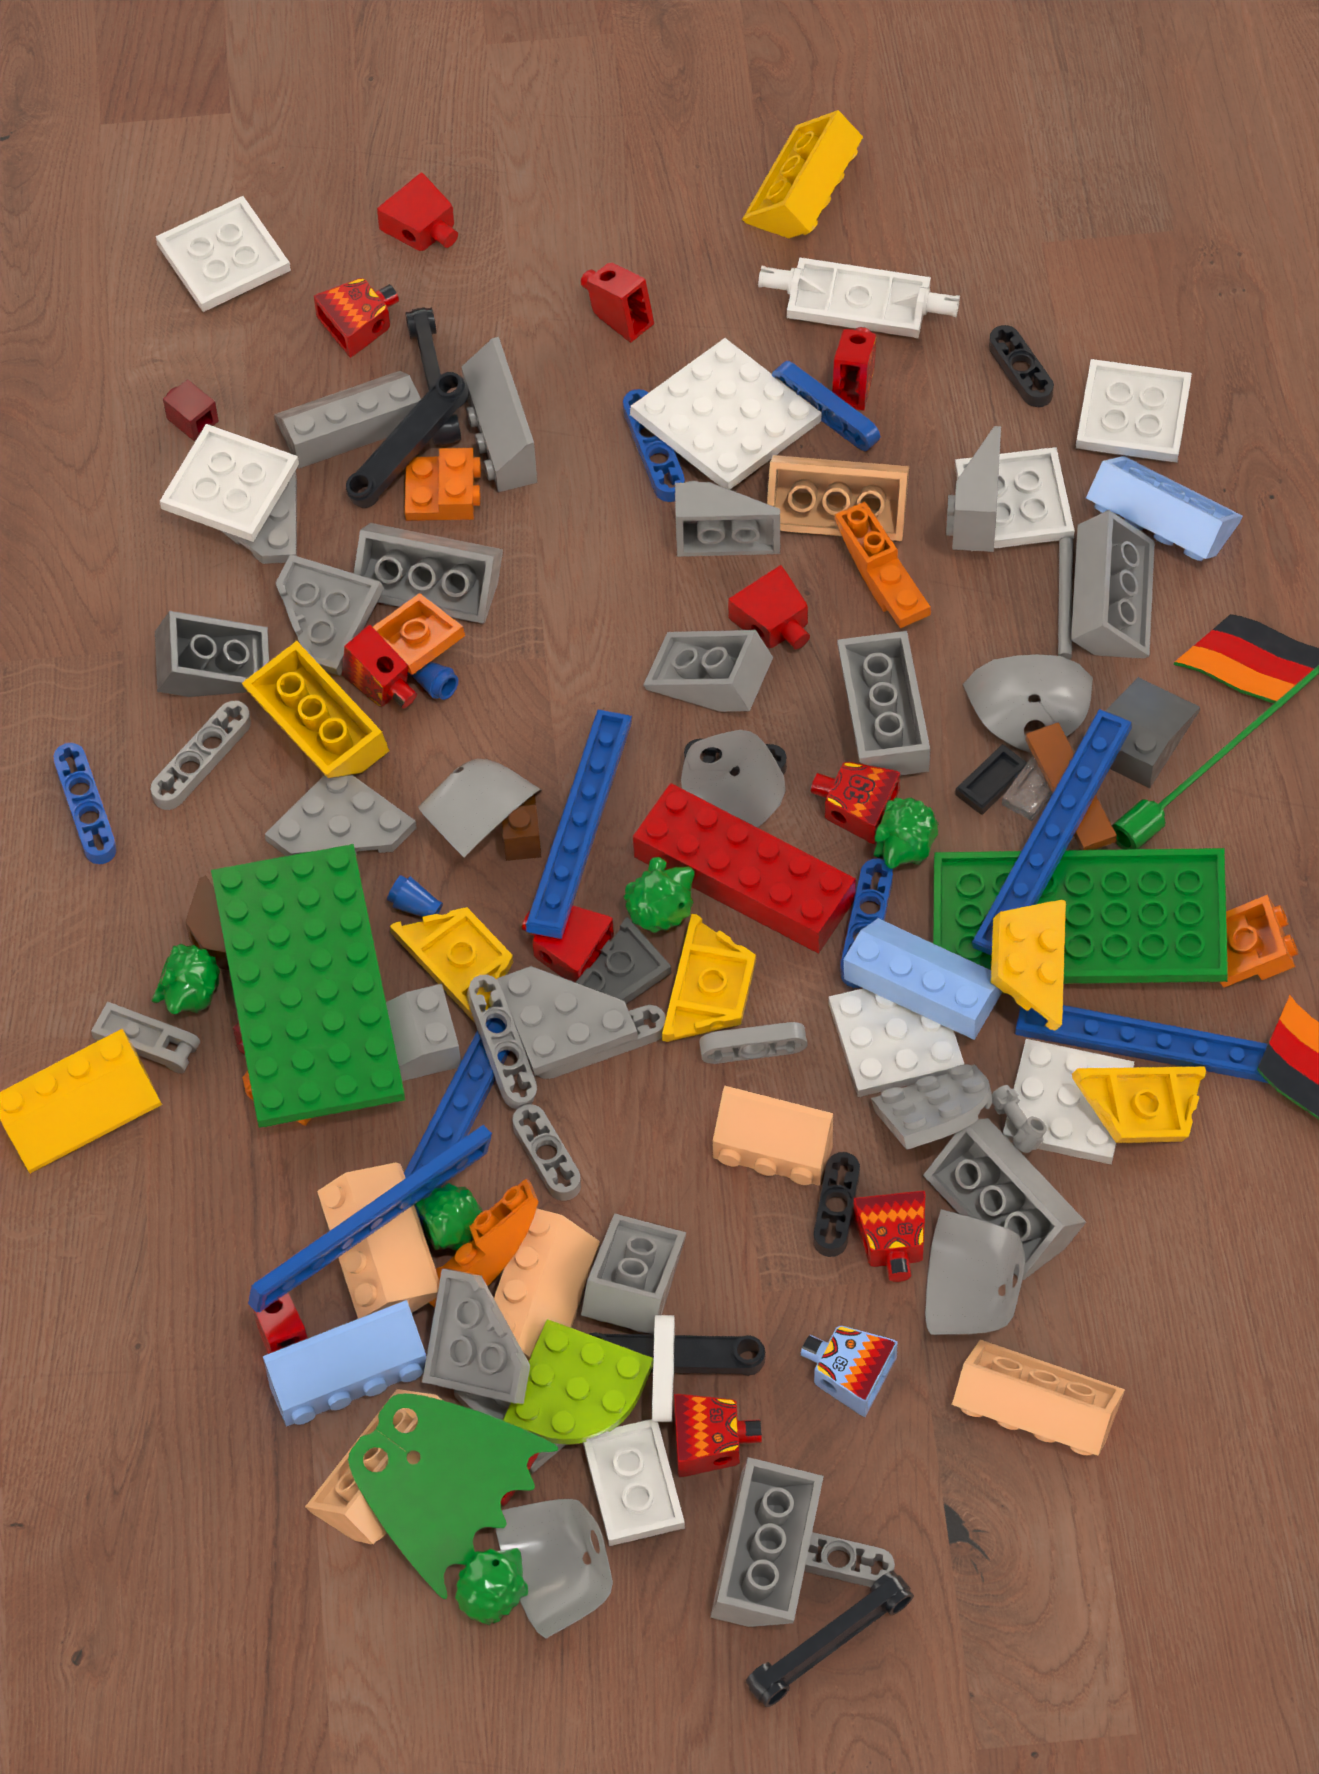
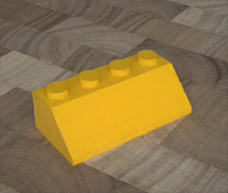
M839 110L796 125L742 220L746 224L788 239L801 234H809L817 226V218L822 209L830 203V195L835 186L844 178L845 174L843 172L848 163L857 155V147L863 136Z
M298 641L294 642L242 682L243 687L327 778L362 773L389 752L382 731Z
M120 1029L1 1091L0 1120L31 1174L161 1106L162 1103L133 1044L124 1030Z

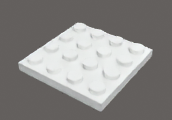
M726 338L635 402L630 408V416L719 486L729 490L772 459L773 455L780 453L819 424L822 417V412L818 411L800 395H797L796 392L778 378H774L769 371Z

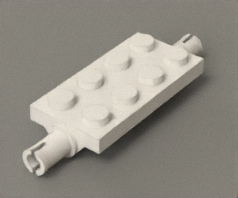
M799 258L797 268H791V271L761 266L758 287L787 290V293L790 294L787 318L849 328L865 327L870 331L919 338L923 316L927 312L957 317L960 296L958 295L952 296L930 292L931 277L807 258Z

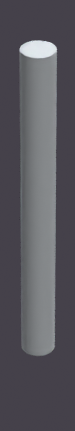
M1063 537L1059 540L1058 656H1063L1070 660L1072 658L1073 539Z

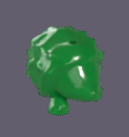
M895 797L893 801L889 800L882 822L878 826L875 835L877 845L874 857L880 858L883 856L886 866L890 869H895L899 865L906 863L918 865L925 861L929 856L934 840L938 836L937 828L939 822L935 819L932 809L924 805L922 801L911 797L906 799Z
M660 857L652 858L648 871H644L642 876L637 878L635 882L627 884L625 895L623 896L626 901L625 907L632 923L653 933L659 930L666 931L670 927L680 925L684 918L690 916V910L694 903L691 897V886L695 871L691 867H675L665 870L666 861Z
M178 944L173 946L163 966L159 983L151 1002L157 1004L165 999L167 1010L174 1015L181 1011L199 1013L201 1010H204L211 1005L213 993L219 986L220 969L216 965L215 957L209 955L206 949H200L195 945L185 946L184 944Z
M448 1183L441 1188H435L428 1197L414 1204L417 1213L422 1219L425 1229L423 1233L428 1247L433 1245L435 1250L450 1248L458 1251L461 1246L474 1240L469 1226L474 1223L476 1217L482 1212V1208L473 1197L471 1191L466 1187H457Z
M518 1548L496 1551L494 1549L483 1552L476 1551L472 1558L467 1560L466 1567L459 1572L455 1598L459 1609L465 1612L471 1620L487 1625L497 1623L503 1615L510 1614L512 1608L519 1604L521 1597L528 1595V1584L523 1579L522 1556Z

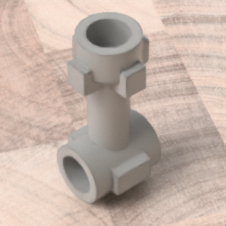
M1008 1085L1001 1086L992 1093V1103L999 1115L1006 1113L1018 1130L1013 1137V1144L1024 1153L1037 1150L1044 1141L1043 1135L1047 1131L1045 1123L1034 1116L1027 1119L1018 1106L1020 1102L1019 1095L1014 1088L1011 1089Z

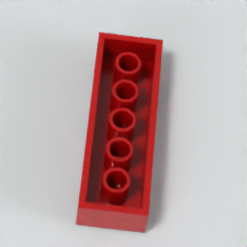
M672 783L668 785L633 835L634 858L649 865L652 858L660 857L666 861L665 870L675 867H691L695 871L692 888L818 954L854 903L856 878Z

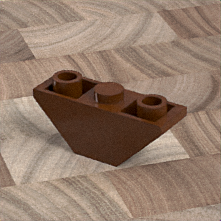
M205 875L199 878L185 921L189 940L193 945L200 949H206L209 955L215 957L216 965L220 969L229 970L214 886Z

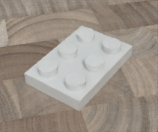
M650 1419L616 1427L611 1432L606 1431L598 1436L586 1439L587 1442H584L583 1446L609 1546L685 1529L683 1514L658 1422Z

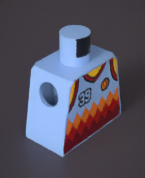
M838 1326L829 1342L809 1335L802 1347L801 1356L817 1363L814 1371V1383L817 1387L859 1415L866 1417L897 1358L898 1342L853 1328Z

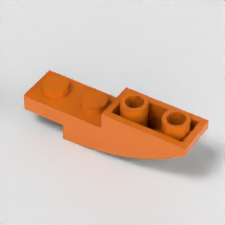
M864 501L834 514L844 542L882 611H889L899 628L930 616L931 606L899 561L898 549L867 503Z
M527 1178L518 1186L508 1189L499 1202L476 1217L474 1223L469 1226L474 1240L461 1246L454 1257L442 1267L436 1268L439 1281L442 1269H451L480 1275L486 1285L489 1286L503 1271L526 1237L539 1202L533 1186ZM437 1298L429 1302L434 1308Z

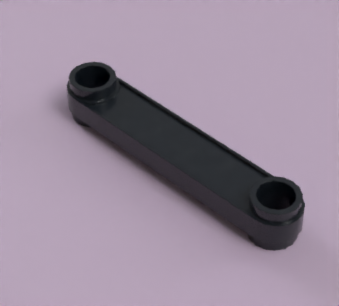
M422 307L405 312L410 338H417L428 390H430L441 375L432 334H437L432 307ZM456 413L433 436L434 445H445L461 440Z
M446 372L440 375L425 396L356 473H353L346 481L347 495L355 505L361 508L373 506L378 501L379 496L453 413L466 403L468 388L460 375L454 372ZM456 388L453 392L447 393L450 389ZM367 487L365 491L358 493L360 489Z
M589 1333V1335L654 1358V1335ZM675 1335L674 1373L742 1374L750 1376L758 1373L765 1364V1347L755 1336ZM750 1351L757 1354V1356L747 1360L740 1357V1354Z
M894 1571L885 1573L871 1586L870 1594L774 1665L766 1662L756 1668L746 1679L750 1692L765 1707L773 1706L788 1693L789 1685L885 1613L888 1612L890 1615H895L903 1610L914 1597L910 1591L911 1588Z

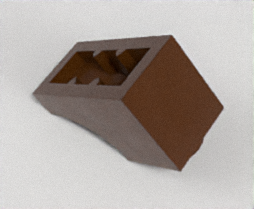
M534 793L502 821L506 861L541 858L537 806Z

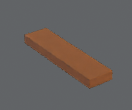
M1059 722L1026 733L1025 738L1052 794L1075 754ZM1096 795L1074 834L1081 850H1095L1116 842L1117 835Z

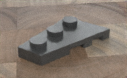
M626 917L620 925L618 933L611 941L608 940L601 949L600 956L590 968L583 972L576 983L623 1000L627 1004L672 973L671 965L632 921Z

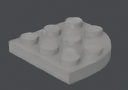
M964 1064L952 1068L950 1073L937 1077H922L916 1081V1084L904 1088L893 1087L886 1089L880 1096L871 1098L874 1112L905 1149L908 1150L947 1137L972 1125L979 1120L978 1114L983 1107L986 1109L990 1108L993 1097L987 1077L975 1064Z

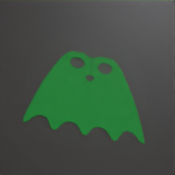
M397 1394L392 1396L379 1412V1423L376 1429L368 1435L361 1436L351 1449L348 1457L349 1467L358 1488L388 1535L432 1589L441 1598L447 1599L448 1595L444 1584L446 1568L452 1564L466 1565L467 1560L472 1558L475 1552L473 1537L476 1531L484 1527H506L507 1523L501 1510L502 1497L507 1492L513 1490H533L535 1484L527 1467L528 1459L536 1453L555 1452L558 1450V1447L554 1443L529 1431L474 1409L423 1395ZM409 1408L417 1414L418 1424L412 1432L401 1433L394 1427L393 1417L398 1410ZM374 1447L383 1449L388 1455V1464L380 1472L369 1471L363 1463L365 1453ZM415 1450L420 1454L421 1459L417 1464H410L407 1461V1454Z

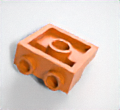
M439 448V456L414 457L406 466V521L474 520V506L481 505L480 485H475V478H481V458L474 457L473 448Z
M420 593L373 626L407 663L408 672L411 675L465 637L464 628L461 624Z
M1265 895L1226 911L1228 982H1220L1223 988L1257 974L1261 980H1265L1296 967L1293 956L1298 955L1299 952L1291 934L1285 936L1282 927L1289 925L1281 905L1275 907L1269 896Z

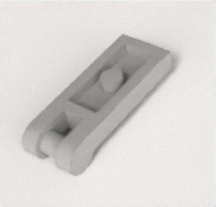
M108 1001L91 1030L93 1038L101 1040L123 1029L139 1056L166 1065L170 1070L181 1074L185 1072L189 1064L188 1057L190 1053H194L200 1044V1039L188 1031ZM169 1042L178 1045L175 1052L166 1049Z

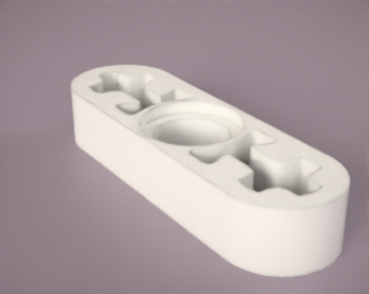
M655 1315L652 1420L654 1422H672L675 1342L674 1315Z

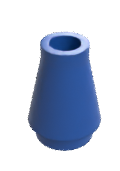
M429 662L411 675L434 699L440 698L445 700L451 697L457 689L459 681L452 668L434 662Z
M400 875L387 896V900L393 903V908L421 917L439 914L443 906L441 901L432 896L411 876L407 879Z

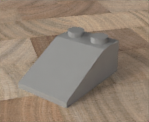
M1001 426L993 427L957 479L955 495H948L946 535L953 536L952 550L994 552Z
M688 481L686 483H675L677 557L780 554L779 508L711 482Z
M756 630L667 632L643 686L646 690L720 712L750 711L773 656Z
M442 984L405 992L386 1002L402 1081L459 1067L461 1063L459 1044Z
M614 1213L587 1280L581 1315L600 1322H608L654 1335L655 1315H662L686 1238V1232Z

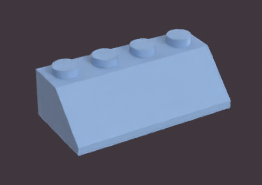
M1125 456L1102 461L1086 496V499L1095 503L1094 508L1103 513L1110 510L1124 517L1126 522L1138 530L1145 528L1155 533L1154 538L1157 541L1170 546L1175 543L1185 548V555L1202 561L1203 558L1208 559L1216 556L1243 517Z
M879 918L859 932L843 959L845 980L973 1040L976 1039L1002 993L999 988L991 983V970Z
M405 1300L263 1356L270 1389L287 1427L294 1423L297 1425L305 1424L314 1419L317 1414L330 1409H343L352 1400L365 1395H378L385 1391L388 1386L400 1381L411 1382L416 1380L424 1372L426 1353L409 1304Z

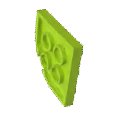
M547 1319L529 1359L530 1370L524 1404L511 1402L503 1421L556 1444L587 1442L586 1439L593 1438L606 1431L611 1432L630 1415L636 1406L652 1370L654 1358Z

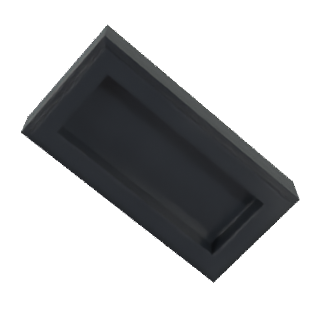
M1002 744L956 787L955 795L979 814L983 815L1029 771V763Z

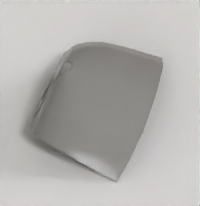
M1017 655L994 659L979 667L963 683V686L977 715L994 735L1023 751L1032 753L1025 741V725L1031 720H1040L1045 726L1059 722L1065 736H1069L1081 725L1088 713L1093 677L1080 664L1063 656ZM1030 695H1038L1041 701H1031L1030 703L1028 698Z
M735 730L699 740L690 746L686 754L681 776L682 789L757 828L781 805L786 791L784 775L766 744L758 735L751 731ZM715 747L721 750L722 757L714 763H705L700 759V754L704 749ZM738 766L740 773L737 776H732L729 772L733 767Z
M474 759L454 770L418 808L447 841L465 857L512 811L541 789L497 762L488 759Z
M941 1209L931 1245L927 1276L925 1318L927 1329L931 1335L987 1333L1008 1325L1014 1316L1025 1269V1254L1019 1234L993 1223ZM1019 1264V1276L1016 1286L1013 1288V1276ZM1005 1284V1295L1000 1296L998 1294L999 1287Z
M549 1500L502 1510L507 1525L505 1528H496L500 1550L518 1548L521 1552L523 1579L528 1584V1595L521 1597L520 1602L529 1621L544 1638L552 1636L590 1614L605 1602L611 1593L613 1580L602 1532L593 1516L579 1500ZM591 1530L595 1532L598 1538L599 1554L592 1544ZM585 1552H588L591 1559V1564L589 1565L583 1562Z

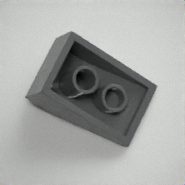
M169 611L155 630L157 692L187 697L248 692L243 687L242 682L269 662L268 627Z
M1138 677L1106 710L1108 713L1132 722V729L1110 769L1151 788L1196 718L1200 707Z

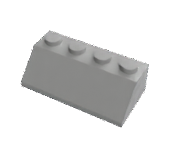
M495 337L485 344L461 368L462 378L468 388L467 400L470 407L466 408L468 421L471 428L477 427L478 434H475L479 454H486L487 460L483 461L488 481L494 480L497 491L502 492L537 483L534 440L500 339Z
M397 371L274 414V417L291 454L298 456L299 469L387 438L421 398L410 375Z
M1110 510L1078 524L1071 640L1093 655L1144 659L1149 657L1155 541Z
M370 523L360 529L354 574L382 583L384 590L377 601L379 603L400 607L420 593L450 617L484 624L498 585L503 549Z
M907 631L837 640L859 762L869 766L900 772V775L929 772L930 745Z
M989 1118L979 1119L967 1128L957 1132L923 1175L959 1214L1005 1227L1020 1235L1025 1254V1269L1022 1280H1025L1062 1252L1086 1223L1078 1212ZM1019 1264L1014 1272L1017 1277L1019 1276Z
M747 1458L739 1480L710 1618L747 1627L792 1624L794 1622L824 1476Z

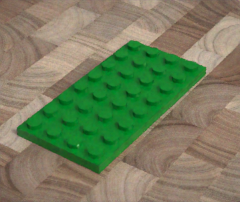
M354 844L211 870L258 1127H267L404 1101L405 1093Z
M1225 848L1065 851L1037 903L1041 904L1056 900L1066 901L1063 984L1228 982ZM1021 851L934 852L933 944L991 970L992 956L974 949L972 941Z

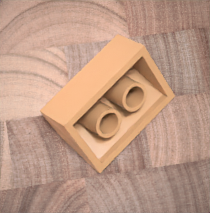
M724 1086L713 1137V1158L718 1159L727 1166L735 1167L741 1165L753 1168L762 1175L773 1176L776 1174L790 1178L797 1184L821 1186L826 1164L833 1148V1113Z

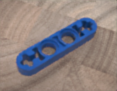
M785 361L772 372L774 378H778L796 392L797 395H800L818 411L822 412V422L860 450L867 451L880 440V432L873 422L794 363Z
M641 389L629 391L623 399L624 417L653 490L660 500L675 502V487L669 488L667 484H664V475L667 473L672 485H675V483H685L684 474L674 449L656 435L644 437L639 433L646 427L630 416L631 405L649 392ZM656 453L665 454L668 460L658 464L652 462L650 457Z
M65 743L59 746L53 755L56 771L85 856L94 864H105L115 857L117 851L115 839L83 748L75 743ZM73 757L77 769L76 772H70L66 758ZM77 783H86L90 786L89 790L83 795H74L70 792L71 788ZM94 811L99 814V818L94 823L86 824L80 821L81 816L86 812ZM98 833L104 845V849L99 851L95 847L93 835Z
M882 859L867 861L862 866L840 971L842 981L852 988L861 987L844 979L843 959L854 942L853 937L879 918L885 921L893 883V869L888 868ZM875 872L881 873L877 890L871 889L872 877ZM873 901L880 906V910L874 914H866L860 909V906L864 902Z

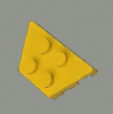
M1064 900L1001 911L993 918L991 983L1002 992L1011 995L1016 1003L1026 1011L1030 1008L1037 1011L1048 1020L1045 1026L1054 1031L1062 1025L1066 911V901Z
M468 907L452 910L444 915L433 914L424 916L422 922L402 926L400 921L390 925L391 934L438 984H442L446 993L473 1021L474 1018L467 1001L470 982L479 975H490L495 979L505 976L513 964V955ZM479 987L476 995L484 996L487 1004L485 1010L490 1007L489 997L492 991L485 992L483 987Z
M691 914L662 1032V1041L678 1040L741 1025L755 968L756 955L744 946L735 944L731 937L722 931L715 932L702 923V918L697 914Z
M1205 1067L1077 1068L1072 1073V1079L1116 1143L1182 1142L1190 1134L1193 1123L1192 1113L1196 1110L1199 1100L1197 1092L1200 1081L1205 1078L1206 1069Z

